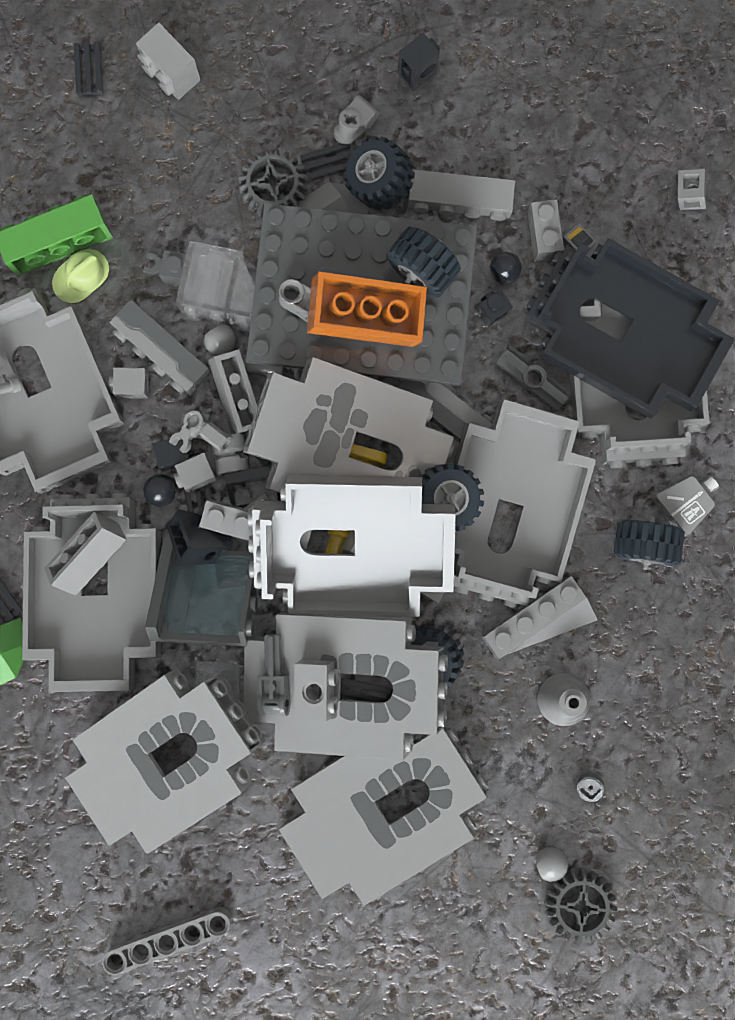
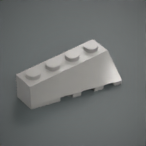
M569 576L481 637L494 656L500 659L507 654L597 621V618L587 597L573 577Z

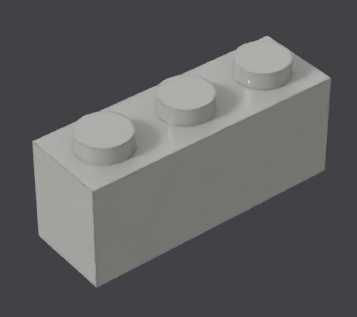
M238 349L209 359V366L231 434H239L250 430L257 409V403L240 350Z
M94 511L44 567L51 586L76 596L126 541L119 523Z

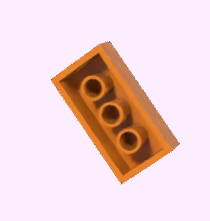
M318 272L311 282L307 333L414 347L421 343L423 339L427 287Z

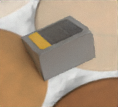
M580 223L562 237L563 245L565 247L568 245L577 250L580 243L589 248L597 243Z

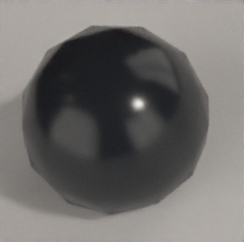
M507 251L494 256L489 266L495 280L504 285L515 282L520 277L522 264L518 256Z
M155 474L144 483V497L148 503L156 507H163L172 503L175 499L174 483L169 476Z

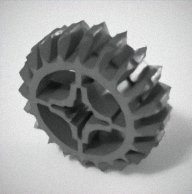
M276 148L274 155H270L269 150L265 149V156L263 157L259 153H255L256 161L248 158L247 165L249 167L241 168V173L244 176L238 177L239 183L242 184L238 189L240 194H244L242 197L243 203H249L248 209L250 211L257 208L256 213L260 217L263 215L264 203L299 207L298 201L305 200V195L302 192L308 191V186L305 184L308 179L306 174H302L304 172L303 165H297L298 159L296 157L289 160L290 155L287 151L280 156L279 149ZM274 167L282 168L291 175L287 176V174L277 173ZM266 169L265 175L257 179V182H253L257 174ZM270 175H273V179L277 185L275 187V194L273 193V188L270 185ZM289 186H293L291 192L280 200L281 193L289 189ZM259 192L260 195L267 194L272 198V201L263 200L255 193Z
M581 868L579 876H577L575 870L570 869L569 878L564 875L561 878L563 881L560 884L557 881H552V884L556 887L555 891L547 889L546 893L553 898L544 900L546 906L552 907L545 911V915L553 917L549 921L550 926H557L556 933L559 936L565 932V939L567 941H570L575 935V941L578 944L582 942L583 936H585L588 943H591L592 934L601 939L602 935L599 930L603 928L606 932H609L610 928L606 922H615L616 919L609 913L618 911V908L611 904L617 900V897L614 894H609L613 890L610 884L604 885L606 879L603 876L597 878L595 871L592 870L587 876L586 870ZM586 885L598 890L601 903L588 899ZM578 886L573 896L563 897L570 888ZM580 900H583L586 907L578 911L575 905L576 903L579 904ZM560 908L573 912L575 926L562 919ZM598 914L591 923L586 925L588 916Z

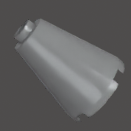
M558 673L543 682L539 688L537 701L542 715L548 721L559 726H570L578 723L587 714L590 707V693L586 684L579 677L569 673Z

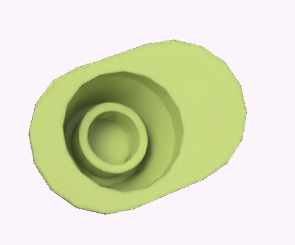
M84 249L72 254L54 273L52 286L56 296L63 302L71 304L86 299L108 277L109 264L105 256L92 249Z

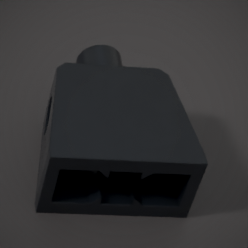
M181 509L176 511L166 526L179 565L215 563L224 550H231L233 546L232 536L199 527L202 515Z

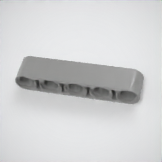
M216 907L115 944L103 957V968L108 974L118 975L219 938L229 930L232 914L225 907ZM221 916L226 921V925L220 928L216 927L212 922V918ZM191 925L198 927L200 935L197 937L190 936L187 932V927ZM170 935L173 937L175 944L173 946H166L162 942V936ZM139 944L145 945L149 950V954L140 955L136 950V946ZM119 954L123 959V964H114L111 960V955Z

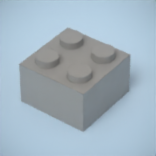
M157 23L136 42L139 51L137 56L143 63L142 68L151 78L155 76L160 81L159 86L168 96L173 94L179 100L200 81L195 59L160 23Z

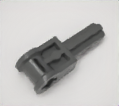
M268 634L264 637L265 674L257 676V711L259 715L264 716L266 713H281L282 716H288L291 707L289 675L281 674V637L278 634Z

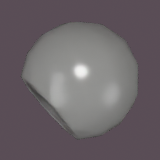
M225 324L215 327L204 336L206 349L216 356L232 352L237 342L235 332L230 326Z
M553 846L545 847L536 855V865L543 880L549 882L558 881L567 873L568 859L559 848Z

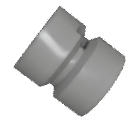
M228 434L232 437V442L224 452H220L212 446L213 454L217 456V459L214 461L216 476H225L224 474L250 469L248 456L242 452L245 445L244 434Z

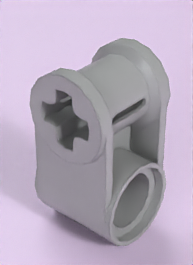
M358 95L340 113L339 124L334 129L335 139L342 144L353 143L365 130H368L374 124L380 111L362 96Z
M294 279L284 281L279 289L280 305L308 323L311 289ZM288 290H293L297 292L298 297L294 300H289L284 296V293Z

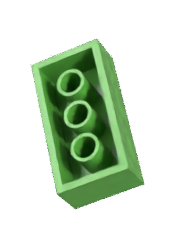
M92 194L89 196L80 195L69 204L64 206L55 205L47 213L26 217L22 223L17 225L10 224L0 228V253L4 263L17 276H21L68 257L80 250L112 239L113 236L103 211Z

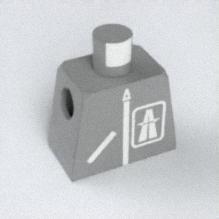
M710 475L700 483L694 476H690L654 495L651 499L670 524L684 530V536H687L715 507L716 504L709 495L717 490L719 485Z

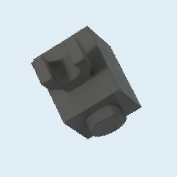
M164 250L163 257L160 259L157 255L147 252V260L155 261V265L152 268L144 267V274L155 275L159 273L163 283L189 287L193 268V261L189 254Z

